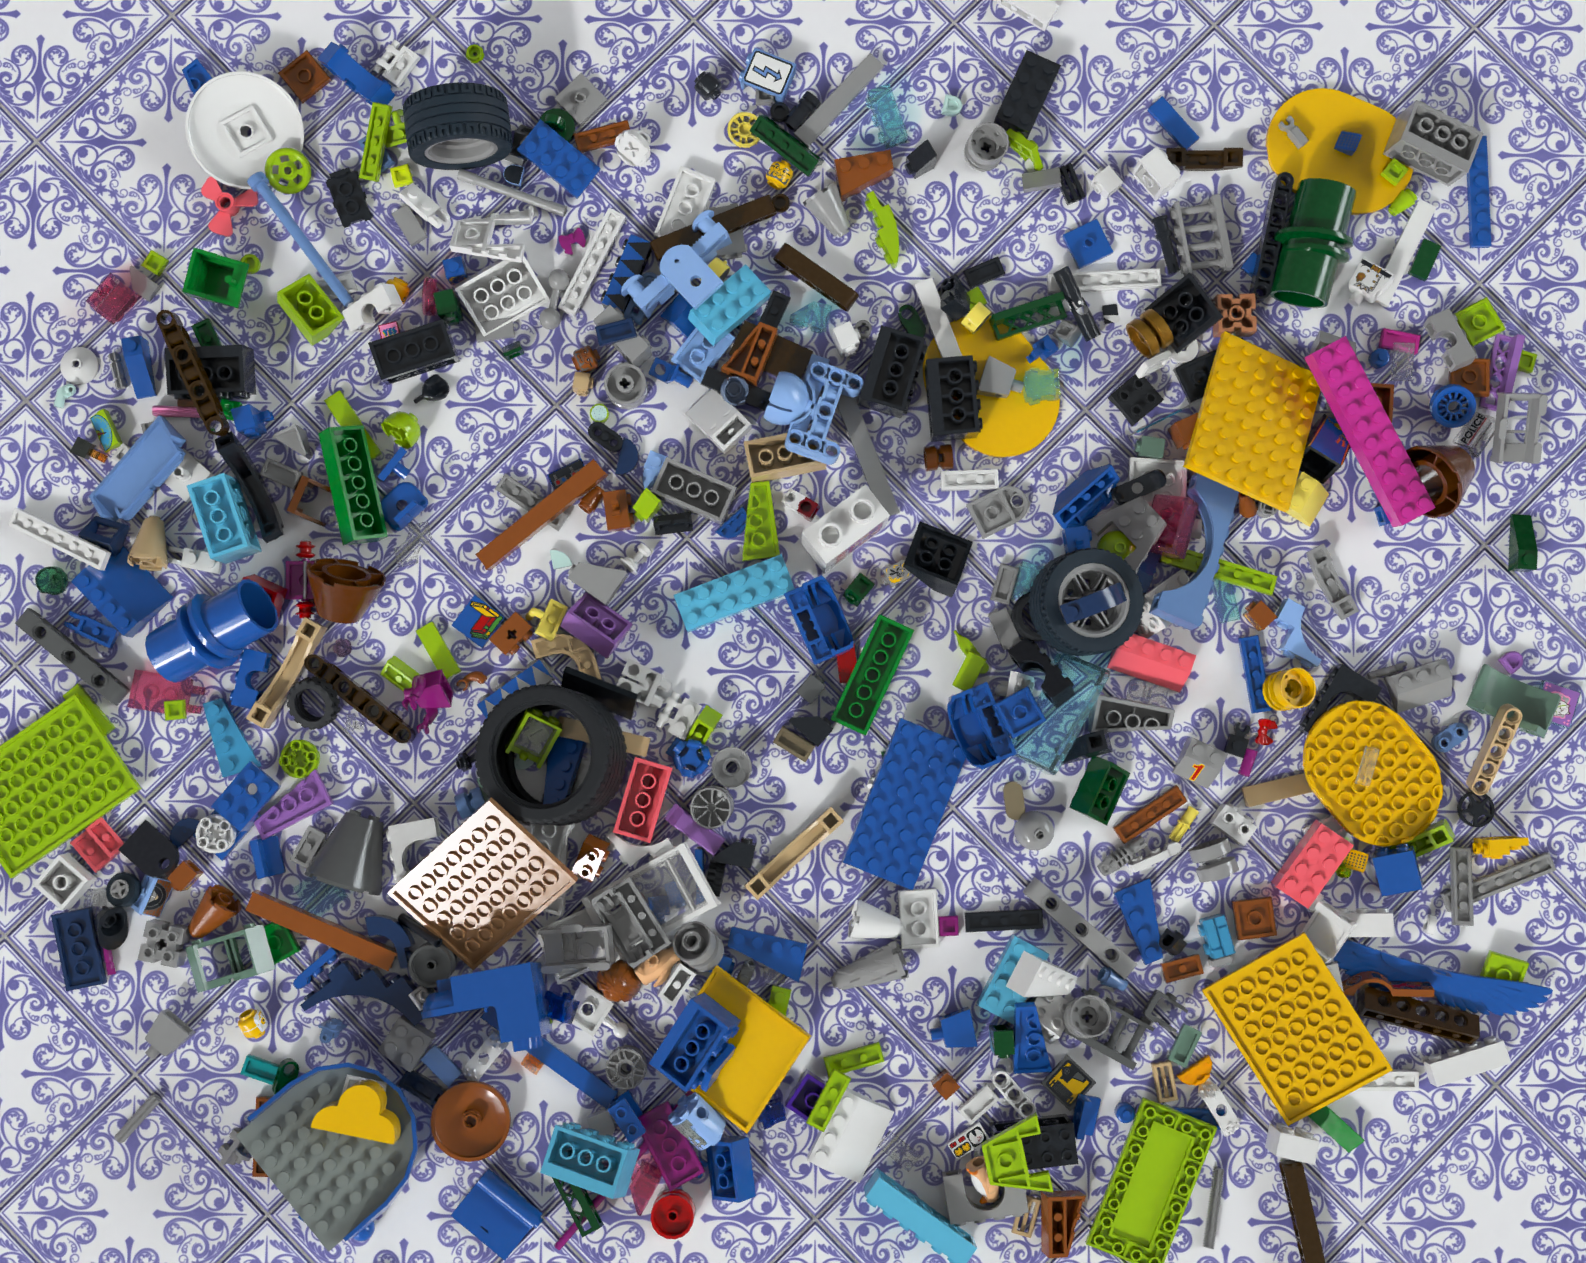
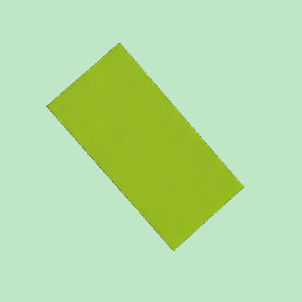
M1143 1097L1085 1241L1086 1245L1131 1263H1164L1217 1127Z

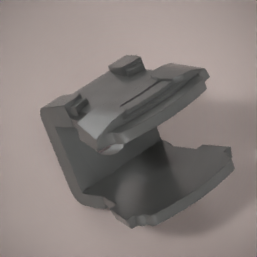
M1155 990L1144 1007L1143 1014L1152 1022H1158L1161 1027L1169 1032H1176L1177 1030L1151 1014L1162 997L1187 1013L1188 1010L1176 1002L1177 997L1168 991L1166 994H1163L1159 990Z

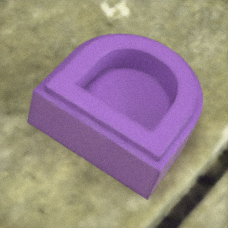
M1516 651L1507 652L1498 659L1509 674L1515 673L1523 665V657Z

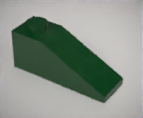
M1511 514L1508 571L1530 572L1537 570L1538 550L1531 515Z

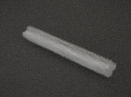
M1214 1167L1215 1169L1213 1170L1215 1171H1212L1214 1172L1212 1174L1214 1179L1211 1181L1213 1186H1210L1212 1187L1210 1188L1212 1193H1209L1211 1195L1209 1196L1211 1197L1209 1202L1211 1203H1208L1210 1208H1207L1209 1209L1207 1217L1209 1218H1206L1208 1223H1205L1207 1224L1205 1225L1207 1227L1205 1232L1207 1233H1204L1206 1234L1204 1235L1206 1240H1203L1205 1242L1203 1246L1214 1249L1213 1247L1215 1246L1216 1238L1214 1237H1216V1222H1218L1217 1217L1222 1192L1221 1185H1223L1222 1180L1224 1177L1222 1176L1224 1175V1169Z

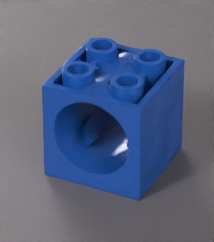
M1408 843L1396 845V849L1389 850L1388 847L1376 849L1377 852L1373 853L1372 860L1382 897L1423 889V881L1413 845L1409 846Z

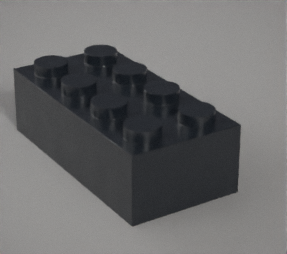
M1026 50L998 110L994 123L1001 126L1005 131L1009 128L1015 132L1019 131L1028 139L1061 65Z

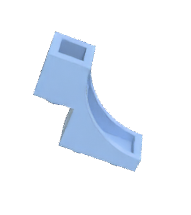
M1289 598L1284 599L1275 614L1277 618L1274 621L1277 622L1276 625L1280 628L1289 630L1279 649L1283 651L1284 656L1300 660V664L1306 668L1318 667L1321 659L1314 655L1307 647L1301 631V620L1305 607Z

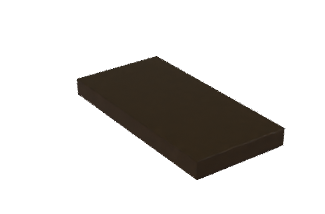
M744 320L729 356H732L736 349L742 345L756 325ZM777 335L764 372L777 377L779 372L785 371L801 379L813 351Z

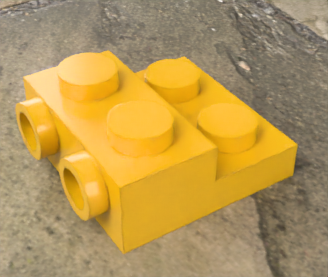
M1518 836L1474 838L1472 850L1474 854H1482V858L1502 859L1503 855H1510V850H1521V846H1529V840L1527 837Z

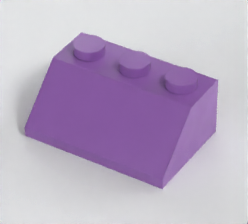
M588 592L567 611L560 627L606 659L617 649L633 626L631 622Z

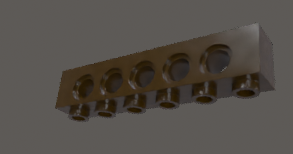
M1364 987L1357 995V1014L1360 1017L1470 1045L1480 1038L1479 1015L1471 1014L1469 1011H1459L1449 1006H1439L1429 1001L1416 1000L1413 997L1392 996L1390 992L1380 991L1374 987Z

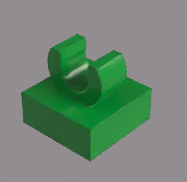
M221 399V406L227 420L234 421L231 409L242 406L241 402Z

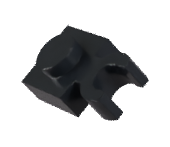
M1236 722L1234 725L1235 735L1229 734L1224 752L1244 758L1249 740L1244 737L1249 733L1250 726L1246 725L1245 730L1240 731V723Z

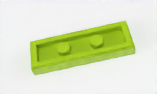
M433 621L416 630L437 670L442 669L446 679L461 672Z
M76 684L63 695V698L67 700L72 695L78 694L106 736L116 728L81 684Z
M879 1042L823 1057L828 1077L833 1068L841 1073H847L885 1062Z
M833 1068L806 1121L807 1124L822 1132L825 1131L851 1081V1077Z

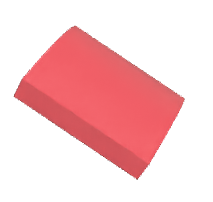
M102 817L88 826L85 832L70 842L95 873L120 853L118 849L124 844Z

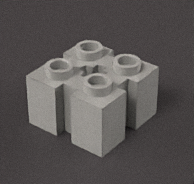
M158 919L146 921L143 937H147V942L141 944L137 960L150 963L161 961L160 965L173 968L183 966L187 954L186 949H183V945L190 941L191 936L188 926L181 924L169 926L170 922Z

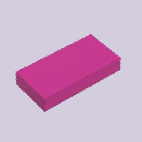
M1383 328L1378 348L1416 355L1418 354L1421 335Z

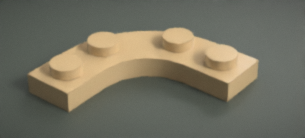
M556 634L552 642L543 637L531 640L536 659L555 654H565L575 661L580 672L602 680L594 653L581 640L565 634Z

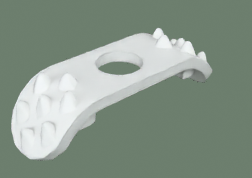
M499 1031L492 1033L463 1068L462 1072L467 1080L479 1081L508 1046L509 1042L501 1043ZM481 1053L489 1055V1062L487 1064L479 1062V1055Z
M1211 1081L1200 1084L1198 1094L1206 1103L1221 1128L1223 1135L1227 1137L1234 1134L1239 1129L1240 1123L1219 1087ZM1220 1104L1226 1107V1113L1223 1116H1219L1216 1113V1108Z

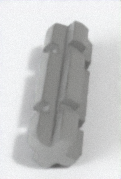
M117 352L110 353L108 358L109 362H111L113 379L116 380L114 381L115 387L118 390L126 389L127 382L124 380L125 374L123 365L120 363V354Z

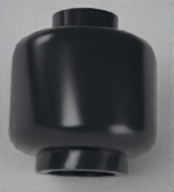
M704 71L694 81L696 83L694 86L695 90L706 101L710 99L716 100L722 93L720 91L722 83L712 72L706 73Z

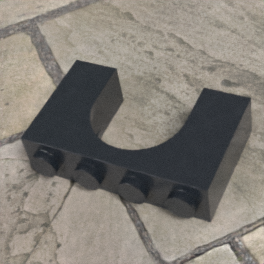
M1343 664L1333 666L1328 672V680L1326 683L1323 682L1318 689V697L1314 698L1309 704L1308 708L1310 710L1308 714L1301 718L1298 731L1308 735L1313 724L1327 711L1328 703L1334 695L1342 692L1354 697L1358 701L1374 702L1382 688Z

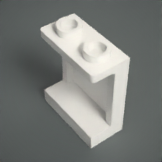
M1323 900L1317 903L1315 912L1301 933H1306L1325 963H1329L1337 955L1357 923Z

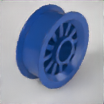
M1448 384L1434 392L1430 399L1429 410L1434 420L1442 426L1457 428L1465 425L1472 419L1476 411V400L1474 395L1465 387L1457 384ZM1456 401V408L1454 410H1449V404L1451 402Z

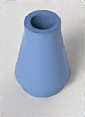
M1103 967L1097 977L1101 985L1124 991L1128 985V981L1124 980L1111 967Z

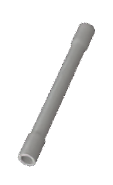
M460 169L457 179L463 182L489 189L545 209L561 217H564L567 212V206L539 198L483 178L464 169Z

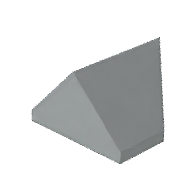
M298 425L289 426L272 436L307 459H311L312 455L307 433Z

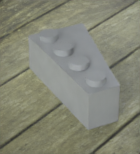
M1095 693L1087 731L1092 733L1100 730H1105L1106 732L1168 730L1172 727L1175 710Z

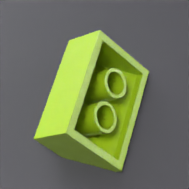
M310 274L277 292V303L312 346L328 337L344 320L343 315Z

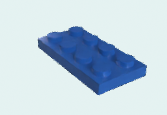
M541 119L517 148L518 152L576 199L580 197L601 170L600 167Z

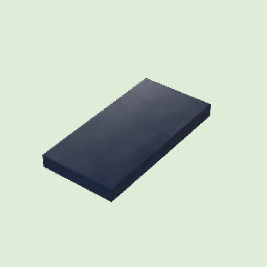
M92 907L52 914L51 919L66 991L107 983Z

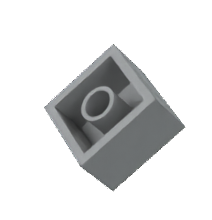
M403 1014L390 1030L379 1047L378 1052L408 1072H411L418 1065L436 1037V1034L419 1023L414 1026Z

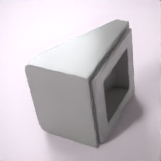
M1062 320L1052 335L1065 345L1072 347L1081 335V331L1078 326Z

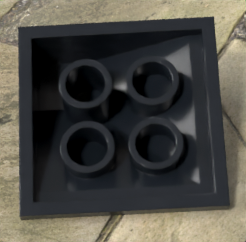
M1190 272L1144 309L1145 311L1153 309L1167 323L1174 341L1170 345L1177 354L1224 317L1196 275Z
M920 521L903 567L932 590L952 598L960 581L973 542Z

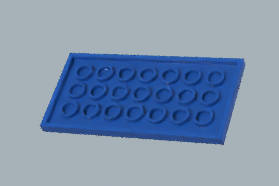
M899 718L841 862L910 890L914 889L966 759L957 741Z

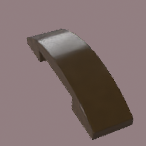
M1166 148L1168 160L1175 164L1179 170L1221 171L1243 167V148H1224L1223 150Z

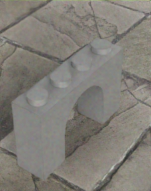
M961 1169L942 1172L951 1225L963 1226L966 1225V1222L971 1221L983 1223L986 1219L990 1218L1002 1220L1005 1219V1216L1021 1217L1025 1213H1029L1025 1189L1003 1186V1192L995 1203L982 1206L973 1203L967 1197Z

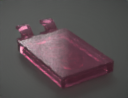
M135 669L127 707L165 714L164 701L185 699L186 714L187 712L201 714L202 706L191 705L189 701L191 693L205 695L206 687L194 686L193 679L174 683L166 680L159 673Z

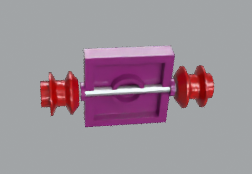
M301 541L300 545H296L300 549L296 556L301 558L302 561H286V588L288 591L285 599L303 601L295 605L299 607V612L295 613V615H299L300 619L305 617L311 619V615H315V613L311 612V608L315 604L307 602L314 600L306 567L308 563L314 564V561H310V559L315 556L314 553H311L312 548H315V546L312 545V542Z

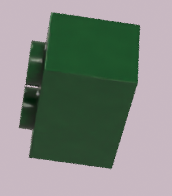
M453 289L433 293L438 316L446 324L453 326L459 324V321H464L460 299Z
M1008 1024L989 1025L990 1049L998 1058H1010V1055L1015 1054L1012 1028Z

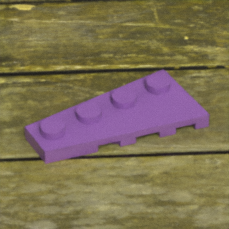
M313 770L307 778L297 784L291 792L282 797L276 805L272 806L254 822L262 840L334 804L318 770Z

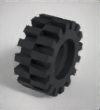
M710 860L707 881L715 896L720 897L726 864Z

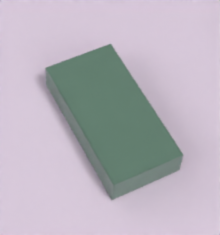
M1183 1023L1167 1059L1186 1068L1202 1032Z

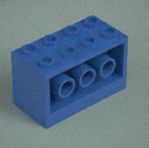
M706 993L699 994L689 1000L649 1064L683 1091L695 1090L699 1085L701 1086L706 1070L728 1045L727 1042L730 1037L733 1038L739 1031L738 1025L741 1020Z

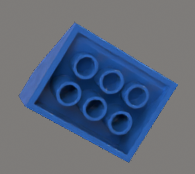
M123 545L117 557L110 556L105 571L88 565L71 582L123 636L133 638L174 597L148 570L139 569L140 565L134 564L133 567L127 563L130 552Z

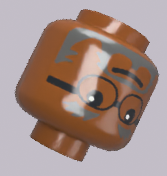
M589 345L575 350L573 357H571L576 370L585 373L598 368V360L601 359L597 349L592 350Z

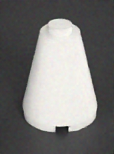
M862 900L855 901L851 912L853 914L852 920L849 921L848 937L853 939L897 938L898 935L902 934L903 924L899 918Z

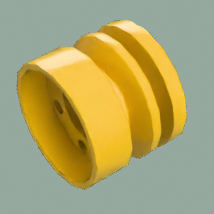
M1296 667L1271 673L1263 683L1262 692L1264 700L1271 708L1278 711H1286L1308 706L1316 695V685L1309 672Z

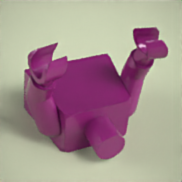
M442 669L415 676L412 687L404 689L405 699L402 701V705L407 711L409 703L411 708L416 710V701L420 708L426 709L427 714L423 719V723L417 726L418 733L424 729L425 734H429V725L437 717L438 708H450L452 706L453 691Z

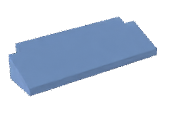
M159 415L89 495L100 517L113 521L118 519L130 521L151 498L153 491L160 487L183 461L186 453L181 447L186 440L165 417Z

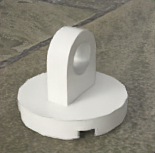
M642 130L623 131L615 140L618 156L630 166H643L650 158L649 144L651 143V138Z

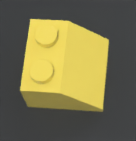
M1304 472L1298 473L1289 510L1285 513L1310 527L1329 493L1319 481Z

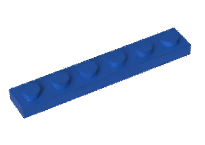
M1482 136L1470 170L1467 173L1470 248H1489L1492 246L1487 136Z

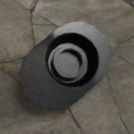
M102 906V910L95 917V926L98 931V940L101 947L106 950H114L125 942L128 936L127 912L124 908Z

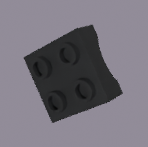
M1136 374L1108 397L1111 403L1125 416L1131 426H1134L1164 400L1145 377L1138 378Z

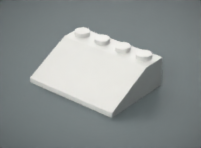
M523 256L522 262L499 259L454 285L456 292L483 336L490 334L511 321L518 320L550 301L525 256ZM511 318L487 333L480 324L482 321Z
M847 1087L825 1131L819 1130L807 1155V1161L824 1170L860 1183L894 1111Z

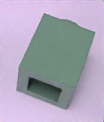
M1142 436L1135 443L1137 458L1162 459L1166 439Z

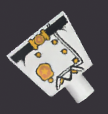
M1362 257L1349 282V291L1353 294L1348 301L1354 306H1358L1363 299L1373 303L1393 284L1394 274Z

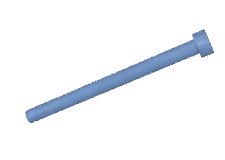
M257 172L250 176L247 180L248 185L254 192L261 194L344 307L354 302V299L268 186L269 180L265 174Z

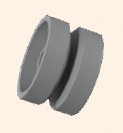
M628 363L615 365L605 376L604 387L610 401L618 408L634 409L640 406L646 399L648 385L643 372L635 365Z

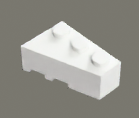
M1336 908L1357 923L1349 937H1394L1393 910H1389V908H1376V910L1356 908V911H1348V908Z

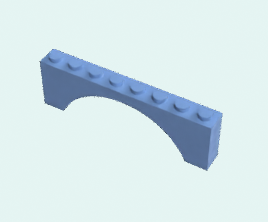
M1198 473L1191 476L1186 493L1196 505L1203 521L1205 530L1203 559L1197 572L1184 586L1174 590L1161 591L1154 595L1149 611L1150 614L1190 631L1199 627L1203 622L1204 616L1202 615L1209 603L1208 595L1214 586L1213 578L1219 569V558L1224 553L1225 547L1223 545L1229 536L1230 530L1228 528L1235 516V513H1233L1235 506L1239 502L1238 491Z

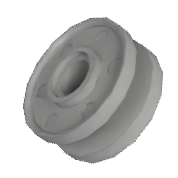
M727 747L720 750L714 756L712 762V773L715 780L726 787H738L744 784L749 779L752 771V763L749 756L743 750L736 747ZM729 762H735L737 764L736 772L729 773L726 770V765Z

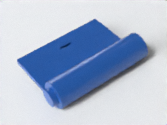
M489 1168L450 1215L504 1261L532 1227L536 1229L543 1221V1218H541L543 1213Z

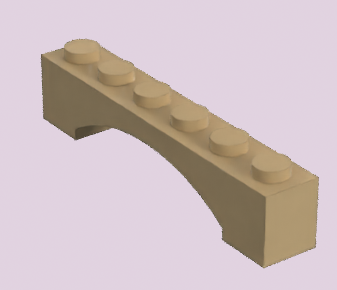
M305 617L295 633V639L282 666L262 696L254 703L246 717L247 720L261 728H270L286 701L290 688L296 684L303 672L305 658L314 653L328 629L327 627L310 618Z
M830 806L744 886L756 900H759L802 858L838 828L844 820Z

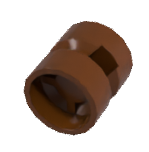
M951 444L940 445L939 448L935 446L924 447L926 472L936 471L938 467L942 470L953 469ZM938 454H942V461L940 462Z

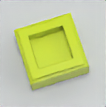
M408 164L390 168L395 188L414 183Z

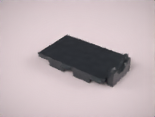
M348 167L330 173L331 179L325 182L334 200L333 205L337 210L342 226L346 228L363 220H371L372 216L366 202L367 197L358 179V171L351 172V169Z

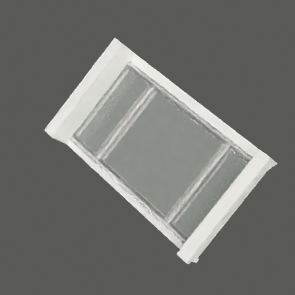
M687 841L581 900L593 923L603 924L592 906L591 899L614 887L626 878L631 877L665 933L721 904L698 865ZM620 904L617 907L613 908L612 910H610V913L622 905ZM603 930L598 931L599 935L601 936L604 942ZM643 939L640 940L639 942L635 943V944L632 945L631 947H634V946H636L637 944L641 943V942L643 941ZM614 943V953L616 962L617 960L623 958V955Z

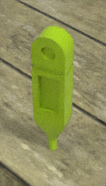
M956 630L953 631L957 637L958 646L965 656H967L969 651L980 655L968 638L960 635ZM986 662L980 674L987 673L989 666Z

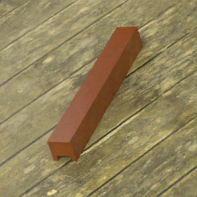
M591 460L475 555L483 563L485 569L491 571L547 526L548 523L599 484L608 474L597 461Z
M259 890L251 893L252 896L245 911L386 971L392 968L396 960L397 951L393 947Z

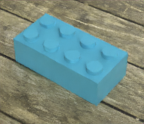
M746 264L723 282L724 284L696 310L692 308L689 312L688 320L713 346L765 304L770 297L771 291Z
M1014 934L1011 935L976 1002L978 1006L1011 1024H1014L1015 1003L1025 1002L1027 997H1023L1006 987L1023 951L1043 960H1047L1049 956L1047 952Z

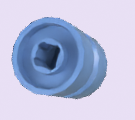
M480 787L471 789L469 794L463 792L454 796L457 810L462 819L470 817L485 803Z

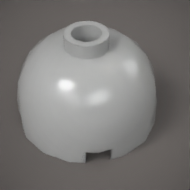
M1029 811L1022 814L1014 826L1016 840L1029 850L1046 848L1054 837V827L1050 819L1038 811Z

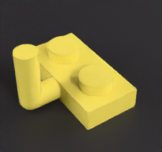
M550 599L544 612L533 607L525 615V619L530 621L534 616L540 618L534 633L552 642L568 607Z

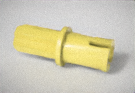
M1188 806L1181 819L1177 820L1178 823L1169 835V838L1174 842H1179L1187 829H1191L1190 825L1199 812L1193 807Z

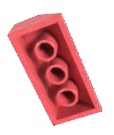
M1133 634L1123 645L1112 650L1107 668L1180 693L1191 673L1196 655Z
M635 757L613 830L614 833L651 843L672 767Z

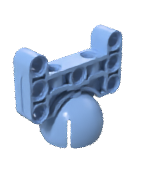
M814 362L811 365L805 383L792 373L779 372L769 398L770 402L765 410L764 418L777 425L790 424L784 443L788 451L827 465H832L836 463L841 449L837 443L827 440L826 436L840 395L852 398L857 397L863 387V379L857 374L823 362ZM814 371H819L822 375L818 376L814 374ZM832 378H838L840 381L835 382L832 380ZM850 384H855L858 388H852ZM821 388H822L823 394H822V397H821V396L819 397V394H820V391H821ZM820 411H826L828 415H822ZM809 423L812 424L810 431H807ZM790 438L797 439L798 443H792ZM808 445H815L817 449H810ZM826 451L834 452L835 456H829Z

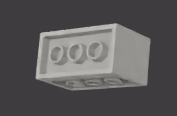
M1416 100L1398 115L1383 155L1391 159L1395 158L1401 164L1449 187L1469 172L1483 133L1475 127L1460 122L1457 118L1444 114L1441 110H1436L1426 103Z

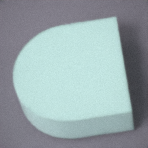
M946 94L941 114L951 117L957 116L961 112L962 102L958 97Z

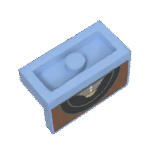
M145 874L141 882L140 896L131 907L139 914L159 918L171 893V882L163 878H152Z

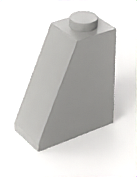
M580 562L577 565L574 564L568 571L569 580L605 605L610 603L629 576L624 570Z

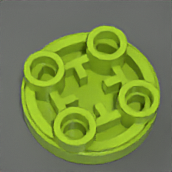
M293 740L282 749L279 758V764L283 771L294 778L308 777L313 770L318 768L320 763V754L317 747L307 740Z

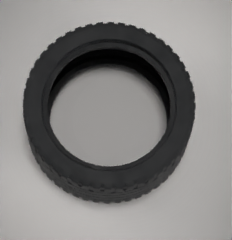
M550 684L523 687L521 690L518 689L513 694L507 695L505 699L500 700L499 704L492 708V712H489L487 719L482 723L483 726L479 730L480 734L477 736L476 741L478 742L475 746V767L477 768V776L480 778V785L483 786L482 789L487 793L489 799L492 797L518 821L557 826L580 823L589 819V817L595 816L597 812L602 811L603 807L607 806L610 800L614 798L615 793L620 788L619 785L622 784V778L625 775V767L627 765V747L624 742L625 737L622 735L623 731L619 727L618 721L614 719L615 716L609 712V709L589 695ZM532 707L541 710L543 713L557 709L569 711L582 723L590 741L591 759L584 780L572 794L550 804H543L536 800L523 788L515 770V752L505 753V745L508 743L526 709H532ZM528 718L522 731L533 720V718ZM522 731L520 732V734H519V736H518V738H517V740H516V743H517V741H518V739H519V737H520Z

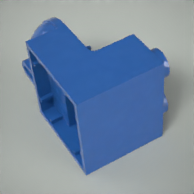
M541 962L522 963L437 980L438 992L429 994L425 999L421 1012L422 1019L484 1008V1012H488L489 1007H494L497 1014L501 1043L512 1041L514 1052L543 1046L542 1035L552 1033L544 978L541 972Z

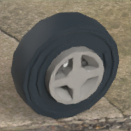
M126 872L114 875L106 887L108 901L113 906L121 908L133 905L141 893L139 879L134 874Z

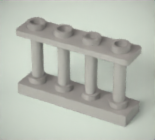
M1220 194L1212 195L1207 204L1180 208L1179 201L1174 202L1170 208V218L1174 220L1175 225L1173 227V234L1178 241L1177 254L1181 256V274L1185 276L1189 272L1193 274V270L1217 266L1221 268L1222 273L1230 272L1234 268ZM1203 212L1211 214V221L1209 223L1184 227L1182 216ZM1207 230L1214 231V241L1187 245L1186 234ZM1212 248L1218 251L1219 257L1217 259L1195 263L1190 261L1189 252Z

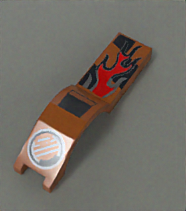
M1373 971L1360 972L1342 981L1344 994L1354 996L1357 989L1371 982L1385 985L1392 996L1434 997V988L1430 982L1389 981L1382 974Z

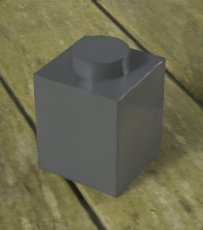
M810 674L796 693L809 704H812L826 687L823 684L825 681L817 674L815 676Z

